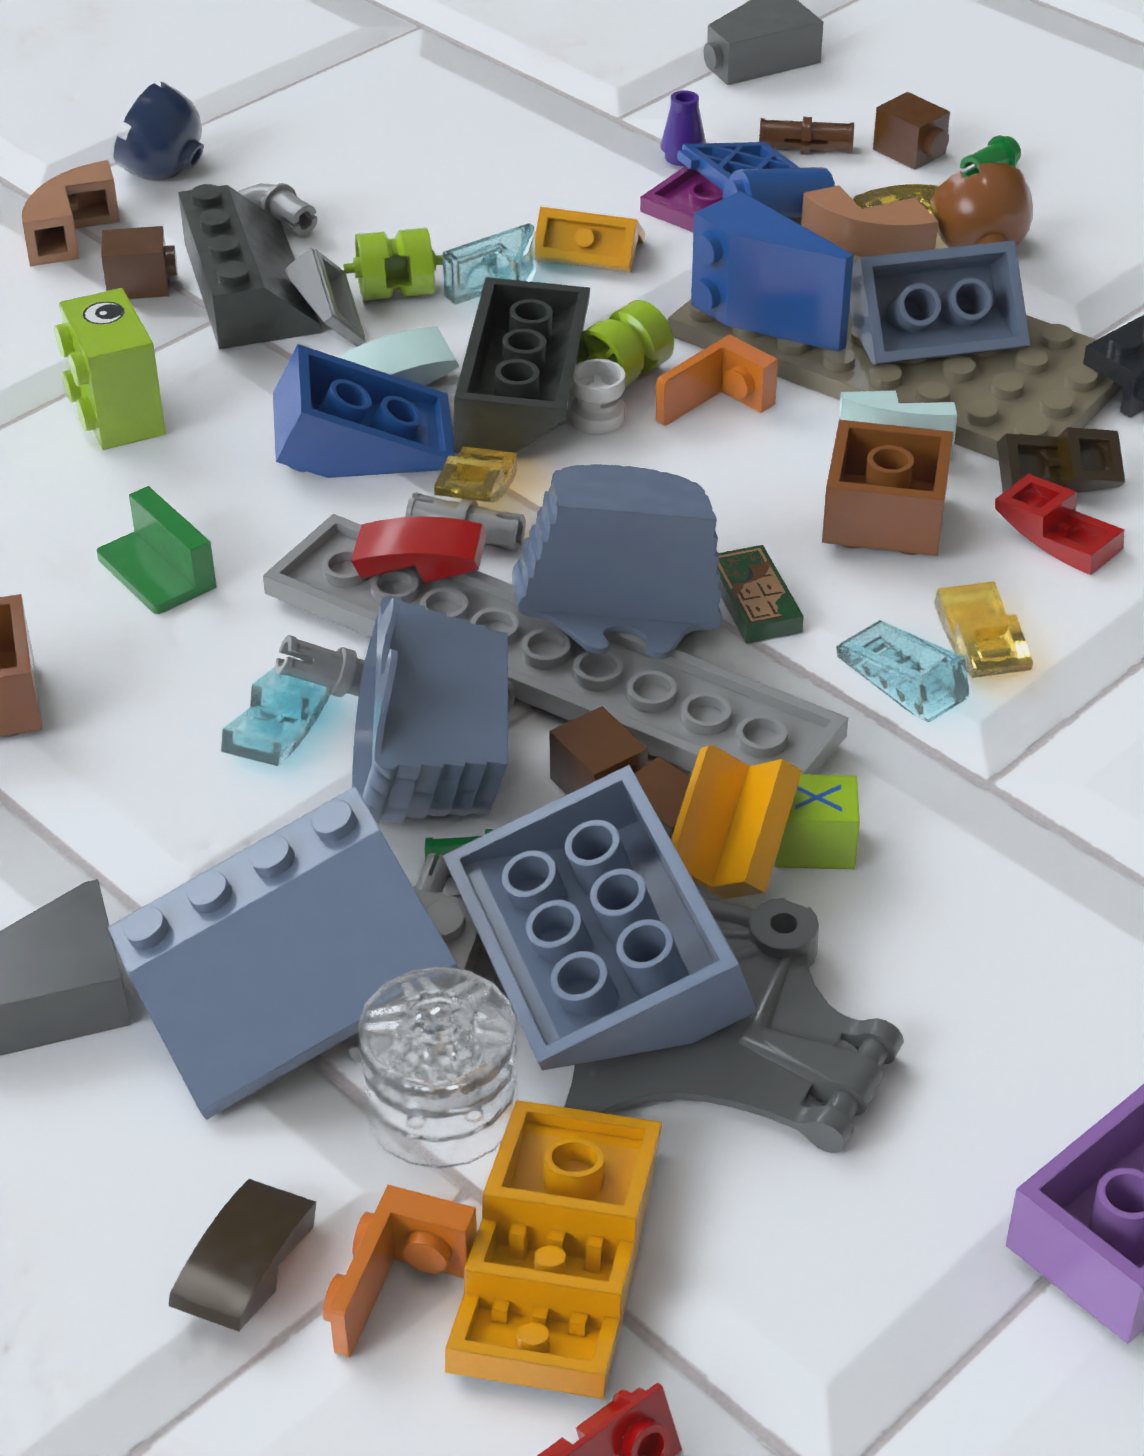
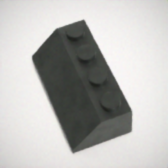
M202 184L194 187L192 190L178 192L185 247L219 349L321 333L316 312L286 275L285 269L295 261V257L280 220L229 185Z
M485 277L454 396L453 453L472 454L480 458H509L566 419L590 299V287Z

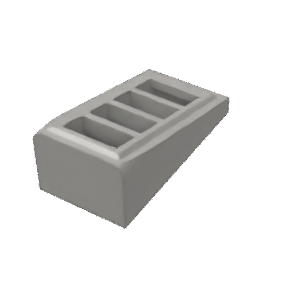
M309 248L286 267L285 272L288 279L327 326L355 346H360L365 342V334L346 274L317 249Z

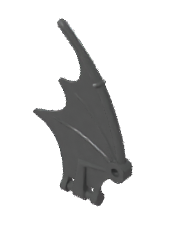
M460 894L450 895L452 897L462 898ZM702 897L740 965L757 1012L692 1044L576 1064L564 1107L611 1114L629 1106L653 1101L683 1099L708 1102L744 1110L787 1125L802 1133L813 1145L829 1153L843 1151L854 1131V1125L851 1120L854 1116H860L865 1113L884 1078L882 1066L894 1061L904 1043L902 1033L896 1026L886 1020L879 1018L868 1020L853 1019L841 1014L828 1004L816 987L809 970L817 956L819 933L817 915L810 907L801 906L785 900V898H776L763 902L754 909L741 904ZM496 974L491 986L478 1002L479 1010L484 1015L514 1012ZM841 1040H844L852 1046H854L858 1051L855 1052L848 1049L838 1047V1045L840 1044ZM811 1095L825 1105L808 1107L804 1106V1103L808 1096Z

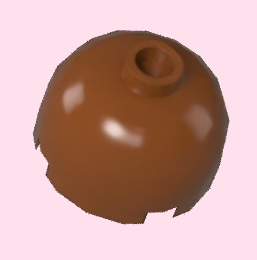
M985 163L978 165L980 173L963 178L962 171L950 176L937 188L930 200L933 217L938 221L937 233L948 248L1015 240L1017 246L1024 240L1030 230L1033 220L1032 194L1023 173L1018 168L1004 163Z

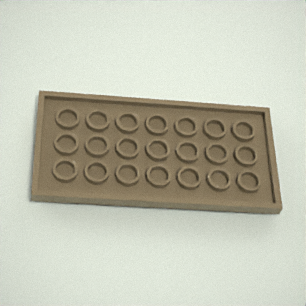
M854 255L853 264L860 258L859 256ZM691 299L668 317V323L674 338L705 349L730 334L777 358V377L840 400L841 392L896 391L899 403L954 402L957 411L954 444L998 460L996 443L1006 433L1058 437L1067 427L1085 428L1122 388L1121 385L1083 364L1086 345L1097 339L1074 332L1065 325L1051 324L1028 315L1026 317L1031 344L1028 348L873 365L852 325L850 306L846 348L840 351L726 326L693 306Z

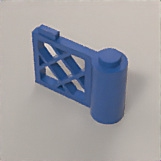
M766 142L683 144L682 150H678L677 160L689 169L697 170L723 191V199L741 191L787 218H802L804 192L835 186L833 176L827 168H800Z

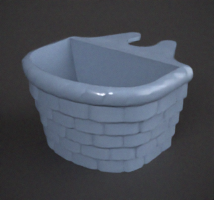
M591 464L588 466H569L556 470L552 475L549 491L544 493L543 505L537 512L536 524L532 525L529 537L523 542L522 556L512 570V584L519 612L525 616L541 618L554 623L585 650L594 654L608 652L609 642L605 638V634L610 632H628L641 637L646 642L645 653L648 656L664 659L669 657L686 634L693 631L715 630L719 628L723 618L719 608L721 590L719 587L720 572L717 567L719 561V554L716 549L718 536L715 531L717 518L712 511L713 507L708 495L705 494V490L697 482H692L687 478L668 472H659L653 469L633 466Z
M385 596L381 600L360 682L352 763V787H356L377 824L379 821L402 824L405 817L424 819L426 815L446 817L447 814L459 816L477 814L487 816L490 813L508 766V633L487 630V626L467 623V619L446 616V612L427 610L424 605L405 603L396 596Z

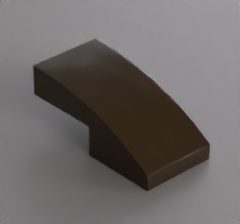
M1067 427L1058 437L1006 433L996 443L1002 492H1005L1027 474L1076 491V493L1120 487L1125 483L1119 433L1115 430Z
M248 1178L221 1209L194 1248L169 1293L168 1306L239 1332L276 1292L278 1266L314 1228L317 1202Z

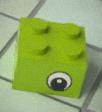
M123 288L60 301L59 307L62 324L54 325V332L60 354L63 358L68 357L70 370L62 371V379L69 402H76L83 430L85 432L93 430L102 450L166 435L154 345Z

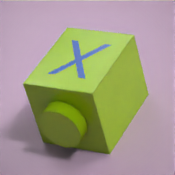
M801 774L775 860V867L855 870L860 826L857 776Z

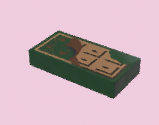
M763 545L718 553L719 561L717 567L720 572L719 587L721 598L745 643L803 632L804 616Z

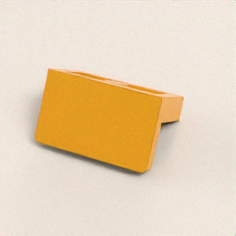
M540 206L531 255L538 261L632 273L637 243H644L646 233L638 219Z
M714 745L700 748L671 838L694 883L723 899L766 893L802 774L801 769L784 759L749 766Z

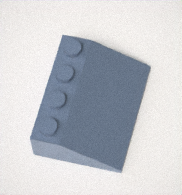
M630 765L443 855L542 1071L692 1044L757 1012L737 959Z
M355 786L108 926L127 974L194 1102L206 1120L462 972Z

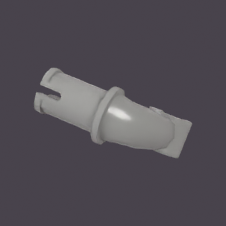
M259 183L237 191L289 226L298 235L309 234L317 225L318 219L314 215L317 213L316 209L298 198L295 190L288 184Z

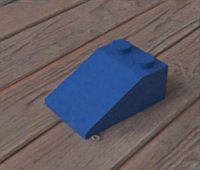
M740 191L694 212L691 304L729 327L840 351L846 348L854 255Z
M297 344L273 392L275 458L277 463L287 465L299 472L307 471L326 478L452 470L456 463V456L453 453V432L448 393Z

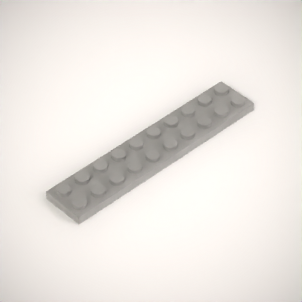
M336 514L328 517L263 574L265 594L370 638L381 600L385 596L390 595L401 598L405 603L424 605L427 610L446 612V616L467 619V623L487 626V630L508 633V681L515 685L516 699L566 720L578 718L603 706L648 749V754L655 757L659 756L665 761L693 772L700 748L714 745L749 766L784 759L801 769L802 774L816 775L847 737L849 717L677 649H674L669 657L664 659L650 657L645 653L646 642L641 637L632 633H607L604 636L609 642L608 652L604 654L588 652L554 623L520 613L516 604L513 584L477 570L424 583L414 565L361 579L351 562L361 524Z

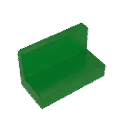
M150 486L129 494L134 532L96 549L98 561L154 614H161L217 588L211 541Z

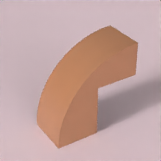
M108 160L82 165L63 172L43 183L29 196L22 210V224L30 266L80 259L75 233L76 228L120 222L114 177Z
M840 185L803 193L801 225L853 255L867 257L931 250L936 247L938 221L916 198L861 209Z

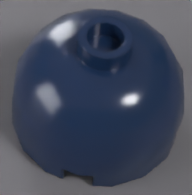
M162 81L161 87L155 83L149 85L136 99L123 121L130 125L131 128L126 140L117 136L114 144L113 158L116 165L136 176L148 180H164L175 177L185 167L192 169L198 163L204 150V144L200 142L202 125L199 112L192 101L184 94Z

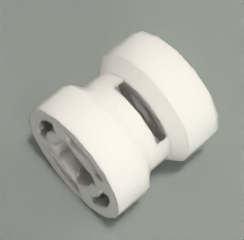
M591 359L578 363L571 389L573 395L576 396L571 404V421L573 426L579 431L594 435L609 434L617 431L624 424L625 404L623 399L620 398L625 390V371L623 367L616 362L606 359Z

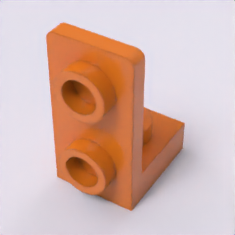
M729 334L658 377L655 389V420L667 426L720 392L762 413L776 403L778 359Z
M387 1184L375 1212L366 1211L357 1225L352 1247L353 1259L346 1274L337 1273L332 1278L326 1292L323 1304V1319L331 1324L335 1354L346 1357L352 1356L395 1260L409 1263L422 1272L432 1274L443 1272L464 1278V1269L477 1234L476 1207Z

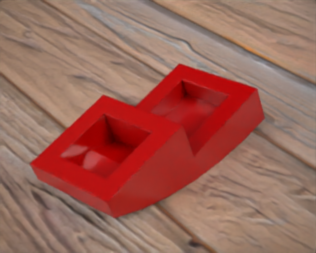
M1027 474L995 499V509L1019 533L1051 556L1089 575H1092L1124 549L1125 529L1077 512L1076 491Z
M401 517L361 524L351 562L361 579L415 565L424 583L479 570L487 531L481 523L446 517Z

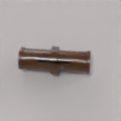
M803 116V121L760 119L759 142H766L774 149L801 150V154L810 155V151L848 152L850 154L853 152L854 122H812V117Z

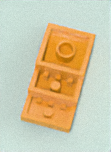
M520 1100L515 1101L483 1192L482 1220L464 1269V1295L445 1347V1373L604 1399L635 1269L661 1138L662 1122Z

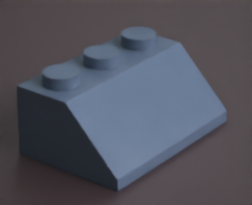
M1015 240L860 257L853 264L850 294L852 325L873 365L1012 350L1031 346Z

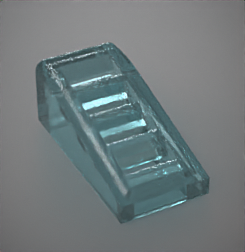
M878 620L836 646V653L839 659L908 712L926 722H931L960 704L969 695L965 657L881 620ZM885 647L887 648L885 651L881 652L880 654H877V652H879L880 650L884 649Z

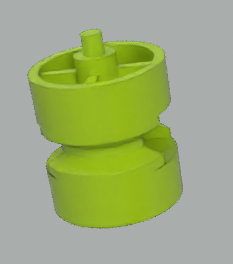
M426 227L398 230L395 238L391 239L384 231L355 234L356 257L353 258V263L343 264L344 274L354 273L355 278H358L362 301L391 298L395 290H400L405 297L434 294V271H436V265H446L445 254L435 255V251L432 250L429 231Z
M643 300L631 301L613 312L609 319L599 321L583 331L577 364L591 359H606L616 362L625 371V387H627L640 374L652 371L671 357L674 350V337L671 327L665 316L651 303Z

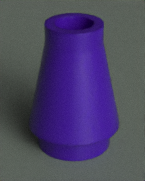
M682 90L671 95L670 109L660 148L665 153L664 157L668 163L676 166H685L677 160L678 150H682L683 144L706 143L699 109V95L692 91Z

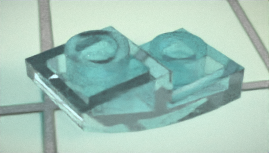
M275 667L252 683L250 708L222 729L221 752L280 766L309 733L324 709L330 694L326 693L325 686L292 676L277 674Z

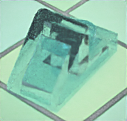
M527 223L442 252L444 296L454 305L481 296L485 277L532 281L536 271L535 227L531 223Z

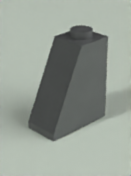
M749 0L708 25L707 44H705L703 50L706 66L725 84L731 85L821 63L824 22L798 0Z
M98 879L80 884L0 930V1056L131 1025L123 979L114 942L108 930L110 925Z

